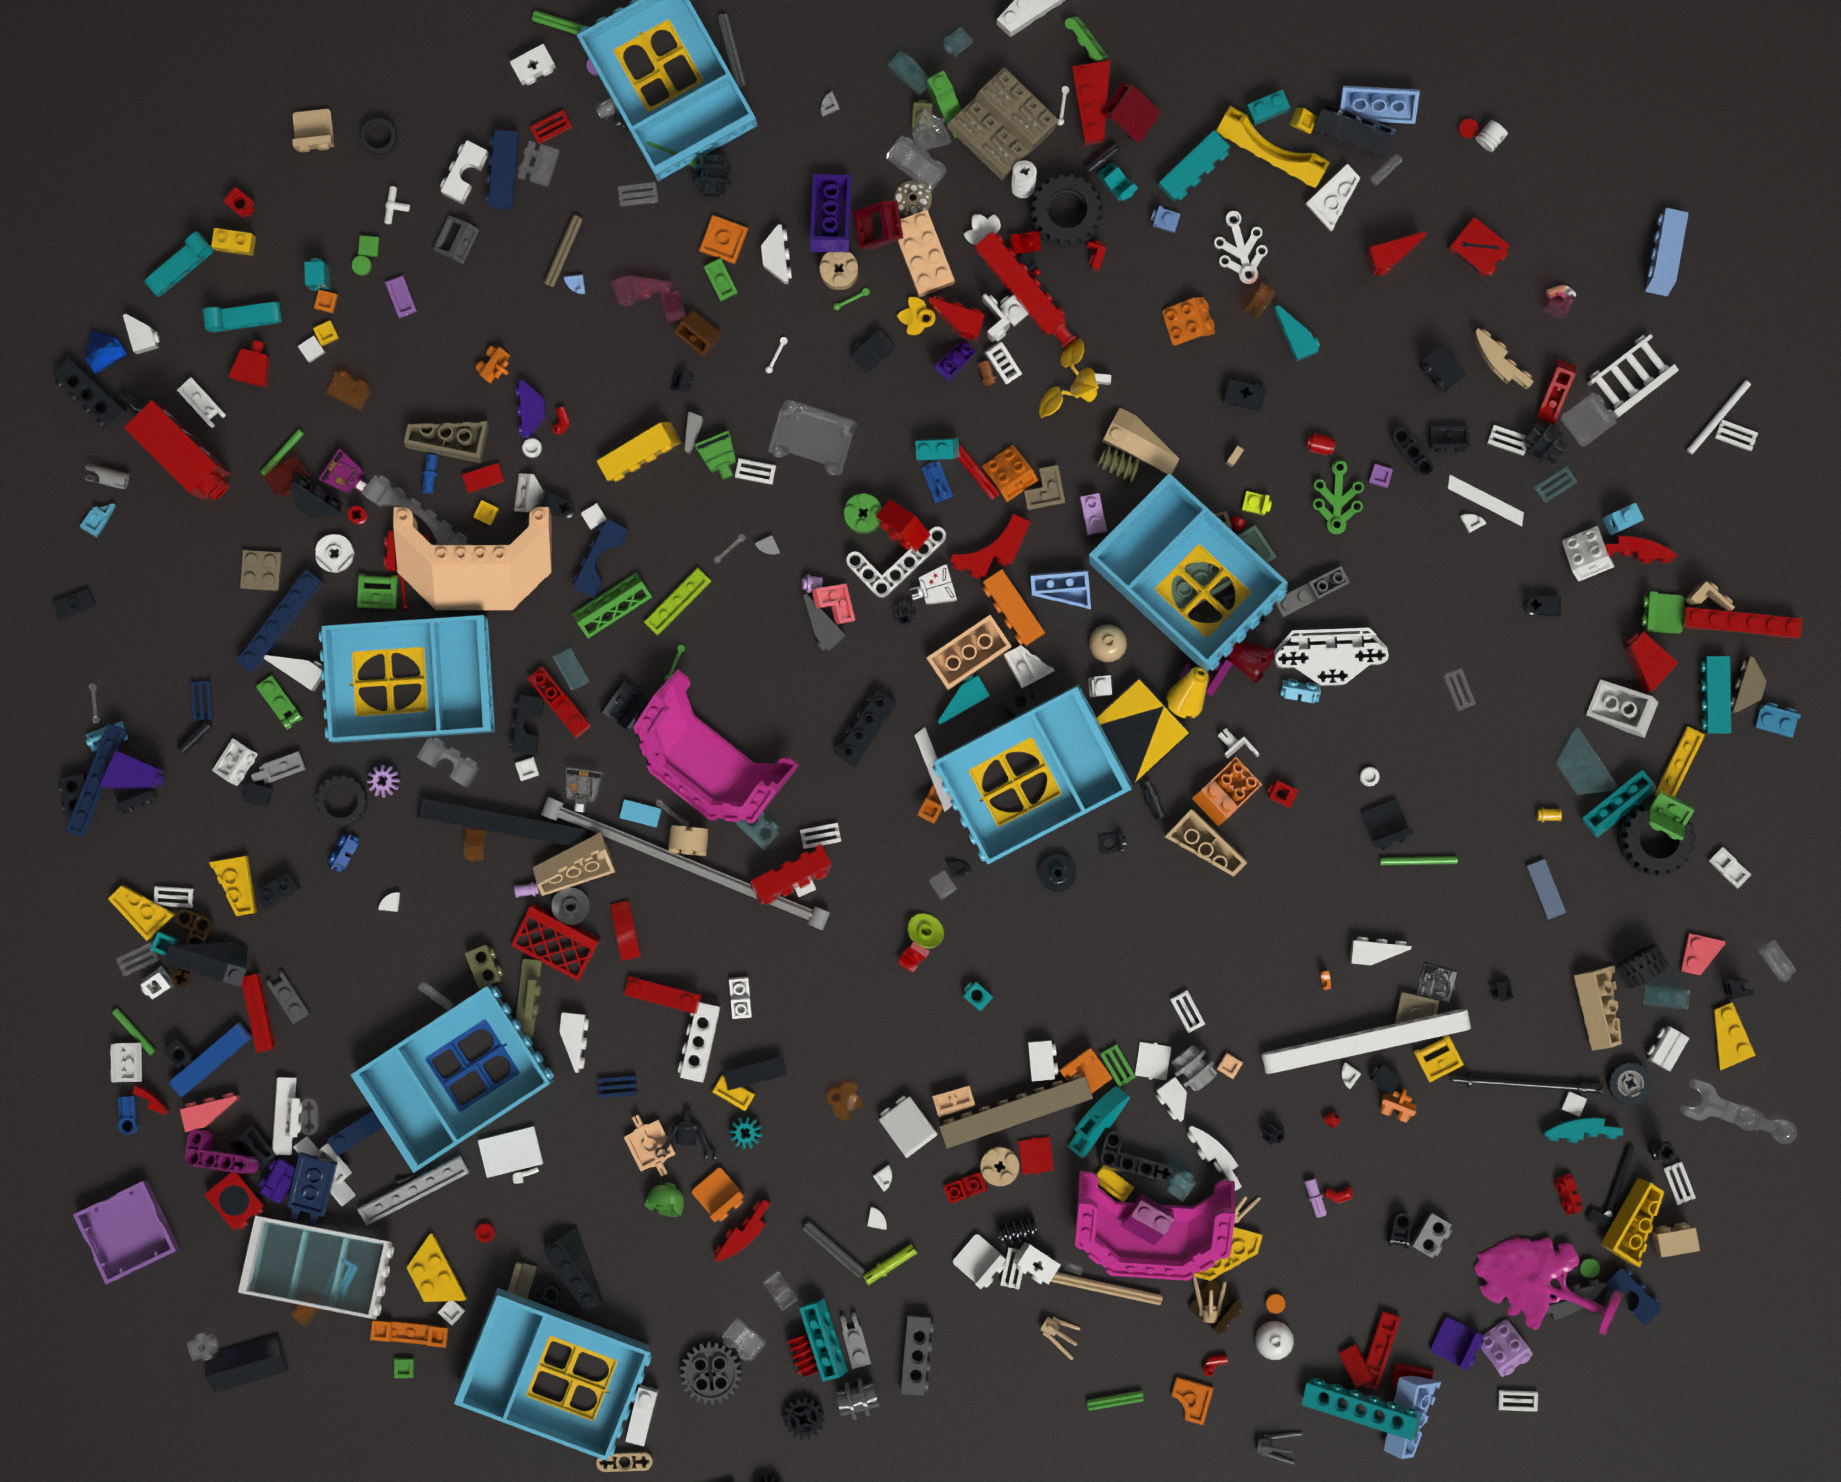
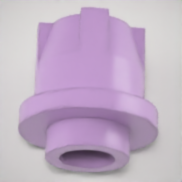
M806 574L805 578H802V589L805 590V593H810L817 588H823L822 577Z

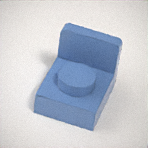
M1159 205L1158 210L1154 209L1151 220L1154 221L1153 227L1175 233L1180 214L1163 209V206Z

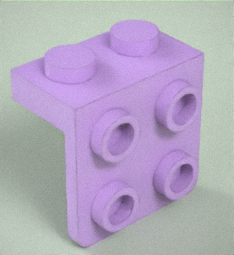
M1508 1320L1501 1321L1483 1335L1484 1343L1481 1350L1492 1362L1501 1377L1510 1375L1518 1365L1529 1361L1530 1356L1533 1355L1528 1345Z

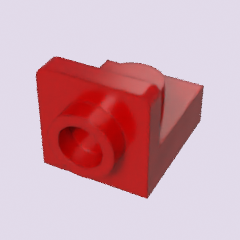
M1039 231L1010 235L1011 249L1014 253L1041 251Z
M1093 240L1087 243V248L1097 252L1092 253L1089 264H1092V270L1099 272L1106 247L1103 246V243Z
M913 941L905 947L898 960V964L913 973L918 964L927 958L930 951Z

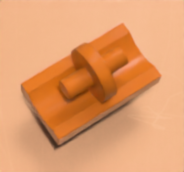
M490 346L486 352V355L491 358L486 364L480 361L475 367L480 373L479 375L491 384L494 378L498 379L502 373L506 376L509 374L505 368L509 364L507 360L510 355L500 347Z
M1403 1088L1401 1093L1394 1091L1392 1095L1384 1092L1382 1095L1381 1113L1390 1116L1393 1109L1399 1111L1398 1119L1407 1123L1411 1116H1415L1416 1104L1411 1103L1412 1097L1406 1095L1407 1089Z

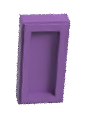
M403 275L385 282L399 319L417 312Z

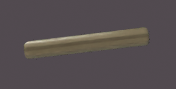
M572 216L544 283L550 287H554L582 223V218L579 216Z

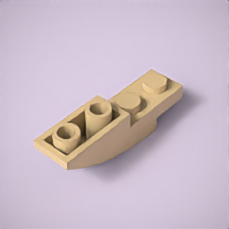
M1478 328L1473 333L1477 347L1485 362L1502 381L1507 384L1513 379L1526 390L1532 385L1534 381L1531 380L1532 376L1524 370L1521 372L1516 368L1515 362L1504 358L1508 351L1505 350L1506 346L1500 341L1495 342L1490 338L1491 334L1484 329L1480 330Z

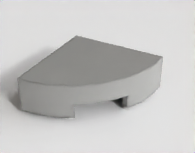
M833 91L829 92L821 103L822 117L840 110Z
M772 535L755 543L757 548L763 553L770 555L780 553Z

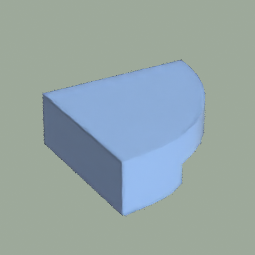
M583 274L564 277L569 289L578 294H585Z

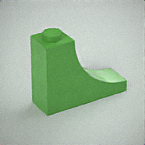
M943 70L927 79V90L948 126L949 122L962 109L955 96L953 86Z

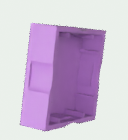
M148 1179L73 1214L85 1241L93 1252L94 1261L105 1284L115 1281L180 1249Z

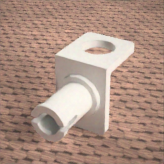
M1227 728L1218 735L1229 748L1225 753L1227 759L1244 744L1256 757L1259 756L1258 751L1245 737L1237 740Z

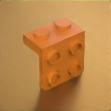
M1204 297L1192 298L1163 310L1164 320L1173 345H1179L1201 336L1215 334V325L1210 318L1209 305Z
M717 1168L692 1190V1194L708 1211L710 1218L714 1222L717 1220L722 1222L729 1215L727 1211L732 1207L737 1209L744 1202L742 1198L745 1195L722 1168Z

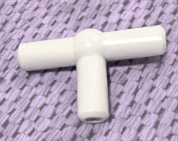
M395 186L389 187L388 200L385 204V224H392L394 210L406 212L410 210L409 204L395 202L397 192Z

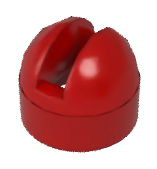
M1232 515L1230 520L1232 529L1236 531L1243 529L1246 520Z
M1329 1112L1323 1120L1328 1126L1335 1129L1340 1122V1117H1334L1336 1112Z

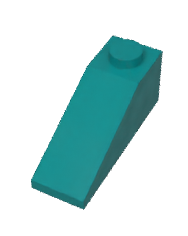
M1276 306L1274 312L1295 361H1300L1318 353L1320 344L1317 337H1313L1310 331L1282 307Z
M971 675L963 680L965 684L961 685L938 720L939 725L990 696L979 676L974 678Z

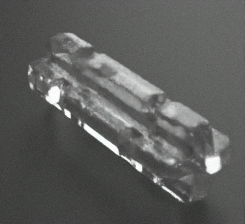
M1395 154L1377 173L1371 176V182L1377 186L1382 179H1385L1395 169V166L1402 163V158Z

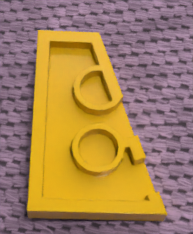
M248 856L209 862L217 875L219 883L222 884L226 892V897L235 915L241 916L257 913Z
M125 885L120 886L108 898L146 941L150 940L175 915L173 912Z
M1733 1002L1714 1009L1719 1070L1721 1071L1756 1056Z

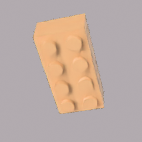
M928 210L901 219L904 239L897 242L918 297L920 298L954 285L955 280Z
M989 615L926 659L946 689L950 690L1009 650L1012 646L994 619Z

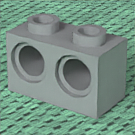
M1429 1212L1410 1245L1431 1258L1434 1255L1438 1256L1442 1249V1241L1444 1238L1447 1239L1452 1232L1450 1228L1452 1225ZM1437 1222H1440L1442 1224V1230L1438 1233H1435L1433 1231V1225ZM1427 1239H1431L1433 1242L1430 1249H1424L1423 1243Z

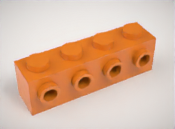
M1000 570L983 582L984 587L982 589L987 597L992 596L995 601L993 606L998 613L1002 612L1006 617L1004 619L1005 624L1009 629L1013 628L1017 633L1014 637L1020 645L1024 644L1026 647L1045 634L1003 570Z

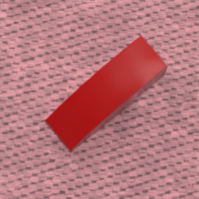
M629 900L611 904V913L621 960L625 961L641 957Z

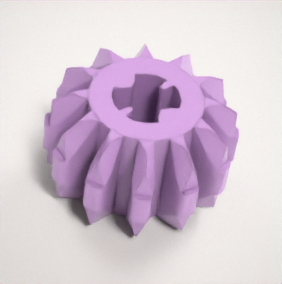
M381 765V771L374 767L376 774L369 772L368 775L373 777V780H367V783H373L369 790L373 791L376 789L375 796H378L381 792L382 797H386V791L392 796L393 791L391 788L398 790L399 787L394 785V782L399 783L400 779H394L398 772L391 773L393 767L389 766L386 770L385 765ZM382 776L383 778L387 777L388 779L386 780V786H384L383 784L380 785V782L382 781Z

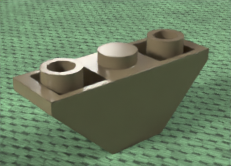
M1749 656L1746 657V660H1742L1740 665L1742 673L1734 685V689H1736L1735 696L1731 697V713H1737L1762 699L1767 681L1754 657Z

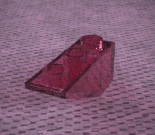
M631 275L611 281L620 306L624 305V307L635 304L634 301L642 299V301L653 298L652 295L660 293V295L669 293L671 288H674L673 283L670 281Z

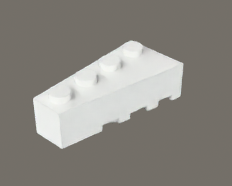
M1014 0L999 16L996 25L1011 37L1039 17L1041 18L1047 12L1062 4L1065 0Z

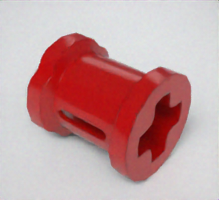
M1065 322L1051 333L1057 336L1063 348L1076 339V336L1072 335L1066 328Z
M353 506L348 511V518L355 524H363L367 520V512L360 506ZM360 512L362 517L360 519L355 518L354 513Z

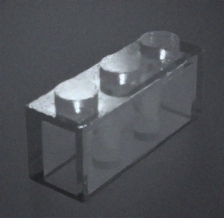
M902 135L886 156L890 162L930 193L945 177L947 171L941 162L934 161L926 150H920L915 146L913 140Z

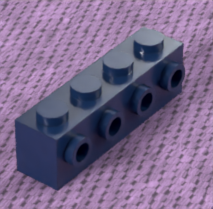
M495 130L494 135H491L490 146L493 147V154L489 155V166H492L491 173H488L487 184L490 185V191L486 192V203H488L490 209L513 211L520 136L516 131Z

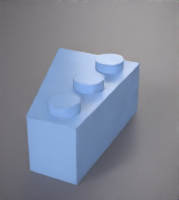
M1087 569L1030 574L1031 594L1033 596L1091 609Z

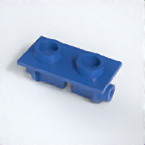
M939 461L930 463L922 468L935 504L953 497Z
M348 832L341 835L337 841L338 846L336 850L332 851L328 857L327 865L340 873L342 870H345L351 859L345 856V853L353 855L359 845V838L351 837Z

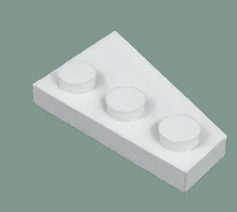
M1348 164L1341 168L1305 203L1330 232L1334 229L1336 221L1343 212L1344 206L1360 179Z

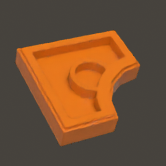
M1176 1377L1171 1396L1182 1403L1185 1411L1184 1420L1200 1425L1204 1424L1214 1388Z

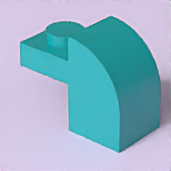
M1112 162L1096 174L1104 186L1119 201L1130 198L1138 189L1132 181L1125 177L1120 168Z

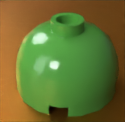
M666 1182L665 1185L655 1186L648 1193L644 1205L652 1211L656 1208L659 1210V1214L678 1217V1215H682L684 1209V1197L676 1189V1185Z

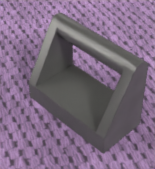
M448 215L432 250L464 264L479 229ZM456 223L461 227L449 252L442 250L441 247L452 224Z

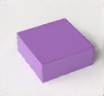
M1374 464L1369 483L1388 488L1393 469Z

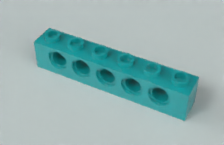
M1314 1378L1307 1382L1302 1401L1303 1406L1408 1440H1413L1417 1436L1422 1416L1421 1413H1417V1410L1413 1408H1402L1397 1403L1390 1401L1386 1403L1380 1401V1398L1376 1396L1367 1397L1361 1395L1360 1391H1349L1343 1389V1386L1338 1384L1330 1385L1319 1378ZM1322 1392L1328 1394L1329 1400L1323 1398ZM1340 1398H1344L1347 1401V1406L1340 1402ZM1358 1404L1364 1405L1366 1411H1361ZM1377 1410H1381L1384 1413V1417L1378 1416ZM1395 1416H1400L1403 1423H1398Z

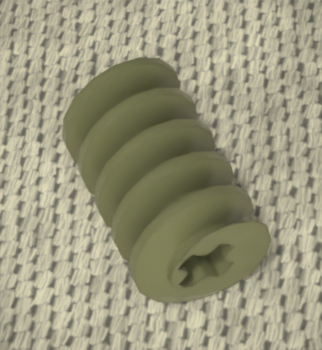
M1108 446L1103 451L1097 467L1102 463V470L1109 466V473H1112L1114 470H1117L1116 476L1124 473V480L1131 476L1130 482L1132 483L1139 467V459L1136 458L1131 462L1132 456L1129 455L1124 459L1125 453L1122 452L1117 456L1118 450L1115 449L1110 453L1111 447Z

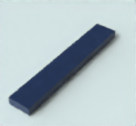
M108 723L65 831L85 838L104 790L100 783L115 751L120 750L127 730Z

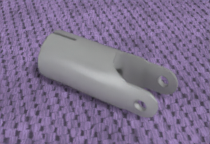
M93 464L85 466L87 470L94 471L98 475H86L85 479L88 481L124 490L128 486L129 473Z

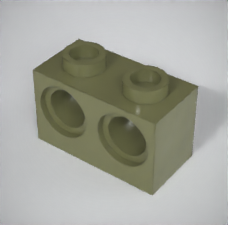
M484 945L465 953L478 989L502 980L501 976L504 974L501 966L495 963L496 953L493 947ZM481 951L487 956L486 961L483 963L477 959V955ZM487 969L494 973V977L490 981L484 977V972Z

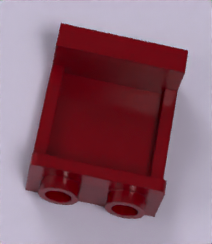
M1122 82L1101 113L1106 118L1112 119L1128 134L1127 137L1130 140L1140 143L1150 127L1157 121L1161 111L1133 85Z

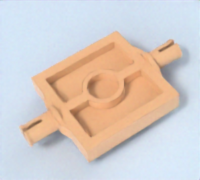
M638 1114L636 1118L635 1116L632 1118L636 1129L633 1133L625 1136L624 1139L640 1171L649 1167H656L660 1176H664L668 1172L663 1162L676 1153L670 1144L666 1157H663L664 1152L661 1149L658 1151V1157L655 1156V1150L658 1147H662L668 1137L659 1119L650 1124H643Z

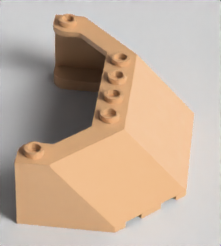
M394 507L393 527L397 572L436 611L514 610L540 582L552 573V515L549 507L534 508L529 515V527L510 545H431L418 532V524L411 510L405 507Z

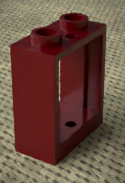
M882 201L853 212L859 250L876 249L904 239L897 201ZM880 212L884 238L875 241L871 215Z

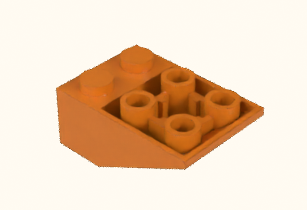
M1235 757L1192 799L1219 826L1262 784Z

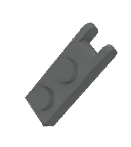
M281 970L278 973L282 980L273 985L272 981L268 979L266 983L291 1022L295 1024L309 1015L310 1012Z

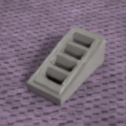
M691 412L687 414L684 448L687 454H691L704 421L702 416Z

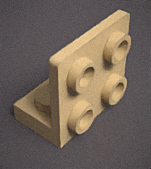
M1706 581L1698 584L1685 598V603L1688 606L1701 604L1708 597L1722 611H1731L1735 608L1732 605L1733 601L1726 595L1722 596L1718 592V587L1712 582L1708 583Z

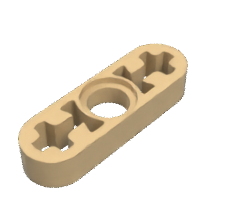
M648 1452L614 1453L612 1457H608L607 1461H614L613 1457H617V1468L613 1467L614 1463L604 1467V1464H600V1461H603L600 1458L596 1462L598 1469L602 1472L645 1471L652 1466L653 1457ZM625 1456L630 1459L628 1467L620 1465L619 1460L621 1457ZM633 1456H636L635 1460H641L642 1456H645L649 1462L646 1466H643L642 1463H636V1467H633Z

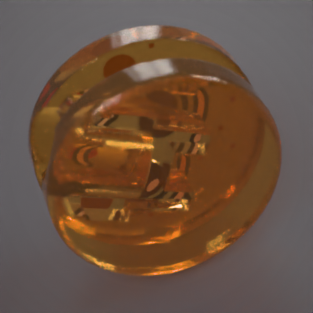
M1264 282L1257 286L1243 308V312L1248 314L1255 306L1256 308L1252 314L1254 319H1258L1275 294V289L1266 286L1267 284Z

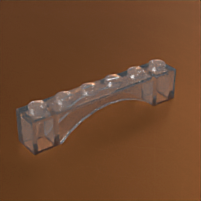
M374 475L361 493L379 507H405L411 510L431 529L437 545H470L466 541L468 537L459 531L457 534L451 530L453 526L444 520L442 522L436 520L437 515L429 509L425 512L420 508L421 503L413 497L411 500L405 497L406 492L399 487L394 489L389 486L390 481L382 475L380 478Z

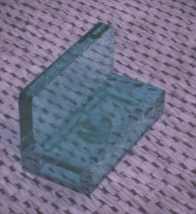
M571 648L559 655L553 656L572 691L590 682Z

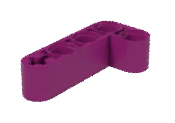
M194 1129L189 1132L185 1152V1161L188 1165L246 1174L255 1173L258 1170L259 1162L256 1157L212 1150L213 1135L209 1130Z

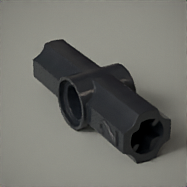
M1654 1140L1648 1146V1153L1651 1154L1653 1161H1671L1673 1156L1676 1155L1675 1148L1672 1147L1670 1141Z

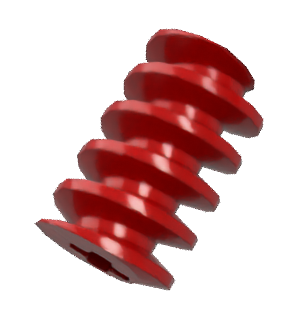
M807 1334L787 1341V1344H793L789 1351L795 1352L791 1359L798 1360L793 1366L800 1367L795 1373L802 1374L801 1377L819 1372V1369L814 1367L817 1365L816 1360H811L814 1358V1353H810L812 1347L807 1345L810 1343L809 1338H805Z

